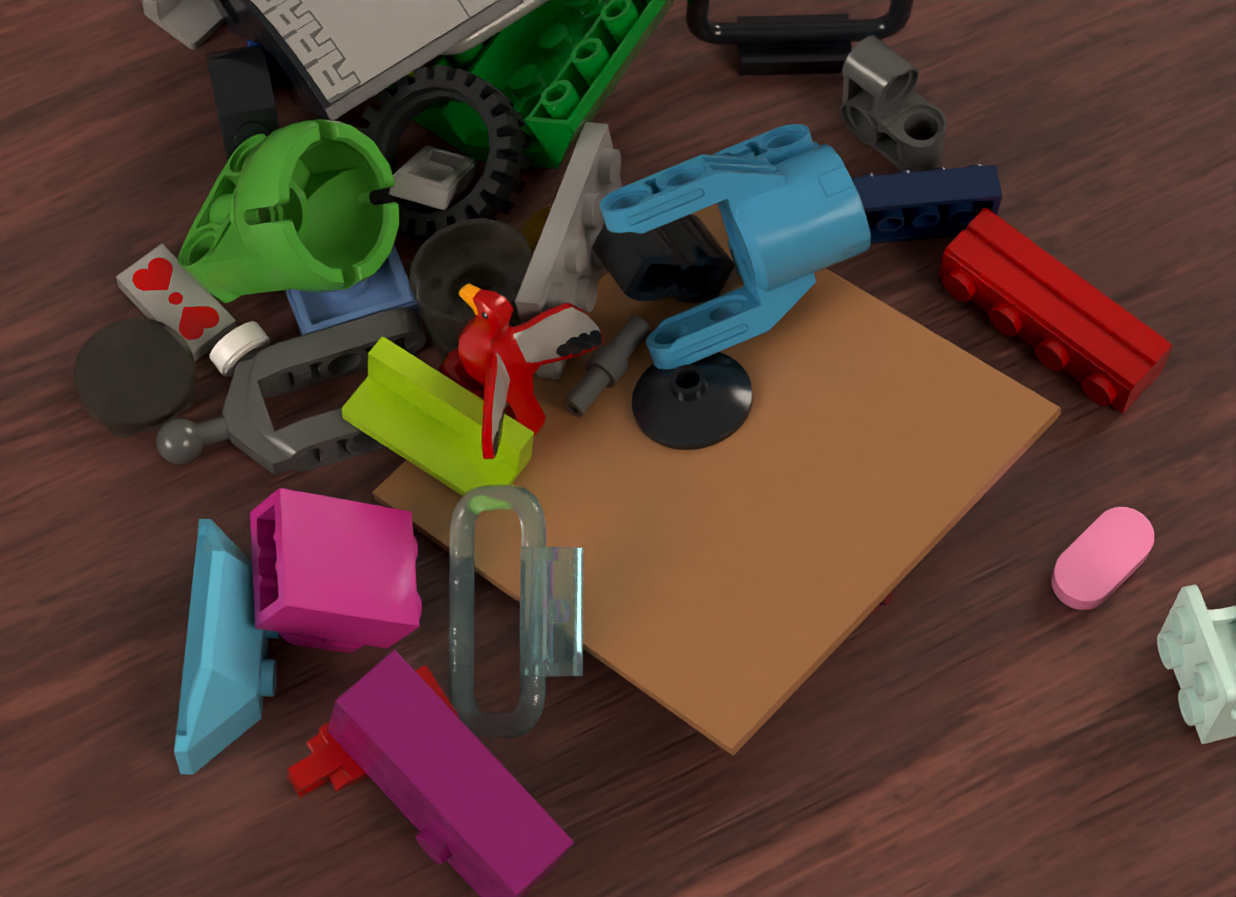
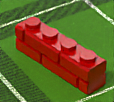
M984 208L968 224L966 230H962L943 252L938 277L942 279L947 292L961 302L971 300L987 312L992 325L1002 334L1010 337L1017 335L1031 345L1037 358L1046 367L1053 371H1061L1063 369L1078 380L1086 396L1100 406L1111 405L1122 414L1125 413L1138 399L1143 390L1148 388L1165 367L1173 348L1172 343L988 208Z

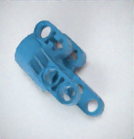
M803 124L784 125L723 149L713 155H699L623 186L606 195L599 203L607 230L613 233L635 232L641 234L716 203L719 207L729 238L727 244L737 274L742 277L744 286L663 319L646 339L653 365L658 369H676L682 365L691 364L770 331L816 283L815 272L869 250L871 240L869 225L860 196L843 161L831 146L827 144L820 146L816 141H812L808 126Z

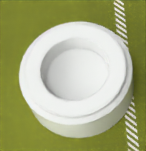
M247 322L225 335L212 349L209 358L223 376L233 377L237 363L254 358L260 351L269 347L270 338L257 322Z

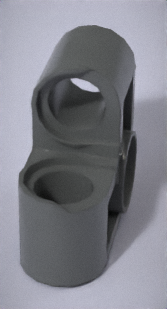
M872 35L864 38L850 52L842 69L844 80L840 114L844 124L858 140L869 144L893 163L899 171H931L934 168L940 167L944 154L947 121L944 113L938 107L930 104L916 93V84L920 75L919 69L876 36Z

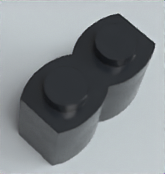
M693 214L643 234L635 232L613 233L607 230L604 223L592 246L593 251L624 294L638 301H656L669 296H673L675 299L686 303L709 301L719 296L735 267L734 262L702 220Z

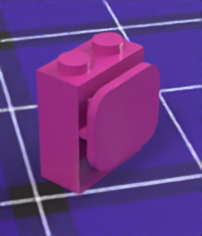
M279 488L250 512L255 629L278 632L284 640L294 645L351 653L359 650L364 645L389 648L419 627L422 601L417 593L415 562L418 555V543L413 536L411 511Z

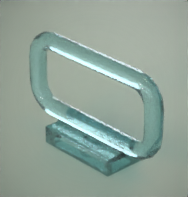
M484 485L469 490L458 501L452 513L450 525L449 698L450 703L460 716L459 719L476 736L486 738L510 739L523 736L537 724L544 709L546 676H583V548L546 547L547 528L544 511L538 499L527 488L515 485ZM485 510H514L521 524L520 699L516 710L512 713L482 712L477 707L474 698L475 525L479 514Z

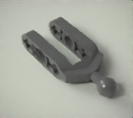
M408 307L386 310L276 343L260 351L254 358L238 362L222 410L223 416L198 424L186 418H173L162 425L157 434L156 446L158 452L166 461L174 465H187L198 458L203 447L230 439L233 445L276 475L289 470H314L386 448V446L342 418V408L302 419L274 431L263 398L293 393L368 370V353L382 336L410 354H415L426 342V337L416 311Z

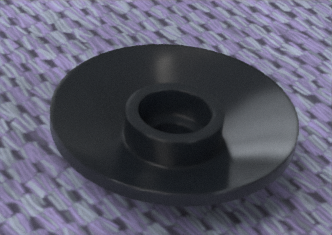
M721 352L691 364L682 365L676 369H658L652 364L645 370L635 385L632 395V410L641 431L657 444L678 450L702 449L727 439L743 425L752 407V385L745 369L735 359Z

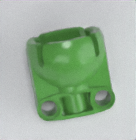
M324 119L302 121L275 130L267 137L264 134L251 136L234 151L213 185L180 250L178 264L221 303H228L241 295L289 289H296L301 292L324 293L355 286L377 272L390 255L398 231L399 207L397 202L374 205L369 199V193L372 190L394 187L395 182L390 165L372 139L353 126L339 121Z

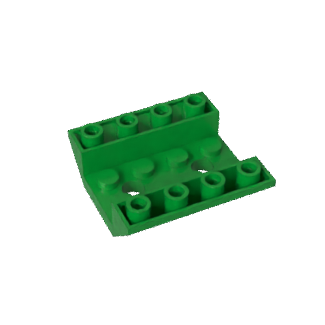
M549 0L478 46L461 54L441 55L431 69L435 70L436 65L449 66L456 70L459 68L484 79L499 89L500 92L511 100L514 104L512 108L521 114L525 123L520 129L529 137L530 148L523 149V154L530 158L529 166L558 169L578 141L585 122H591L675 0ZM452 100L433 103L412 119L469 157L478 161H487L490 150L487 126L479 112L467 103Z

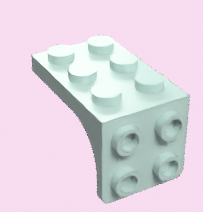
M1196 584L1182 587L1157 636V646L1162 663L1168 670H1174L1181 689L1178 693V700L1182 716L1189 726L1195 725L1201 743L1206 744L1236 736V606L1207 610Z

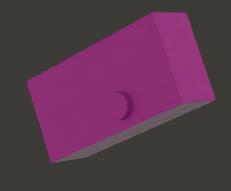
M395 649L336 700L327 731L420 831L415 837L426 854L440 865L447 860L480 897H524L558 865L573 845L574 841Z

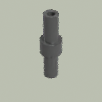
M631 316L608 346L601 345L585 364L586 374L563 401L564 408L575 417H582L605 387L611 388L615 386L629 367L628 358L650 332V327L646 321L638 316Z

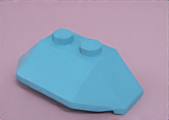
M199 519L196 554L174 754L180 774L193 775L262 719L264 696L274 697L276 690L277 662L276 659H267L269 638L279 639L280 635L275 631L255 629L252 561L211 519Z

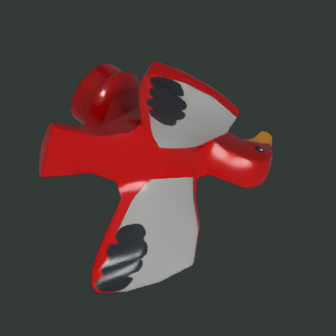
M468 283L461 288L459 296L472 308L476 316L467 323L459 335V347L448 353L446 359L441 363L438 372L479 398L484 396L481 435L483 459L494 460L502 437L505 410L509 417L533 431L534 436L545 423L546 416L534 395L533 375L539 367L590 352L599 347L604 339L599 327L587 313L569 302L544 311L526 323L515 327L509 326L513 307L507 298L494 291L483 290Z

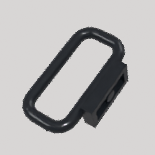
M687 0L685 19L688 30L698 40L709 44L737 45L740 76L842 73L843 65L852 51L851 43L860 42L872 35L882 40L898 33L906 26L911 16L914 0H891L889 11L885 15L873 19L849 20L848 14L737 16V22L727 23L708 19L710 0Z

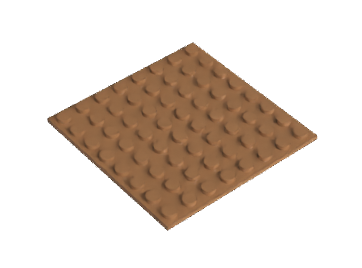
M717 203L692 213L702 220L732 260L727 244L729 238ZM735 267L719 296L744 286L742 277L737 274ZM825 268L814 273L816 283L770 331L720 351L735 359L745 369L751 381L753 402L750 413L743 425L727 439L706 448L696 450L668 448L652 441L637 425L632 410L633 390L641 375L653 364L646 344L648 335L657 328L663 319L704 302L686 303L675 299L673 296L656 301L634 300L624 294L608 271L597 281V299L593 310L586 312L599 327L604 339L601 345L608 346L631 316H638L646 321L650 327V332L628 358L629 367L614 387L604 388L582 417H575L564 408L563 401L586 374L585 364L599 347L580 356L568 359L560 381L537 378L536 372L534 373V395L546 416V420L534 436L531 460L491 511L482 509L408 460L386 478L372 494L374 499L385 507L411 511L412 525L415 529L734 756L1061 415V409L1041 395Z

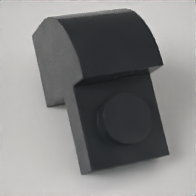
M260 44L206 53L227 162L234 151L251 136L264 134L267 137L273 131L280 129L265 51Z

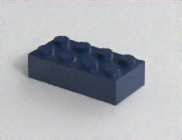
M973 164L968 167L953 169L938 167L931 171L920 172L904 170L895 174H864L860 177L852 178L867 217L871 234L870 244L958 236L962 230H966L968 224L984 208H988L997 215L1002 199L996 165L984 166L982 164Z

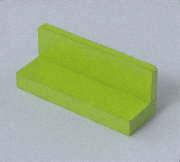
M383 336L368 353V376L342 407V418L486 511H491L531 460L534 432L504 414L502 437L494 460L483 459L481 439L483 399Z

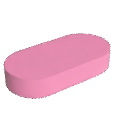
M1115 507L1102 513L1057 559L1051 575V584L1058 599L1065 605L1078 610H1089L1103 604L1147 559L1154 543V530L1150 521L1139 511L1128 507Z

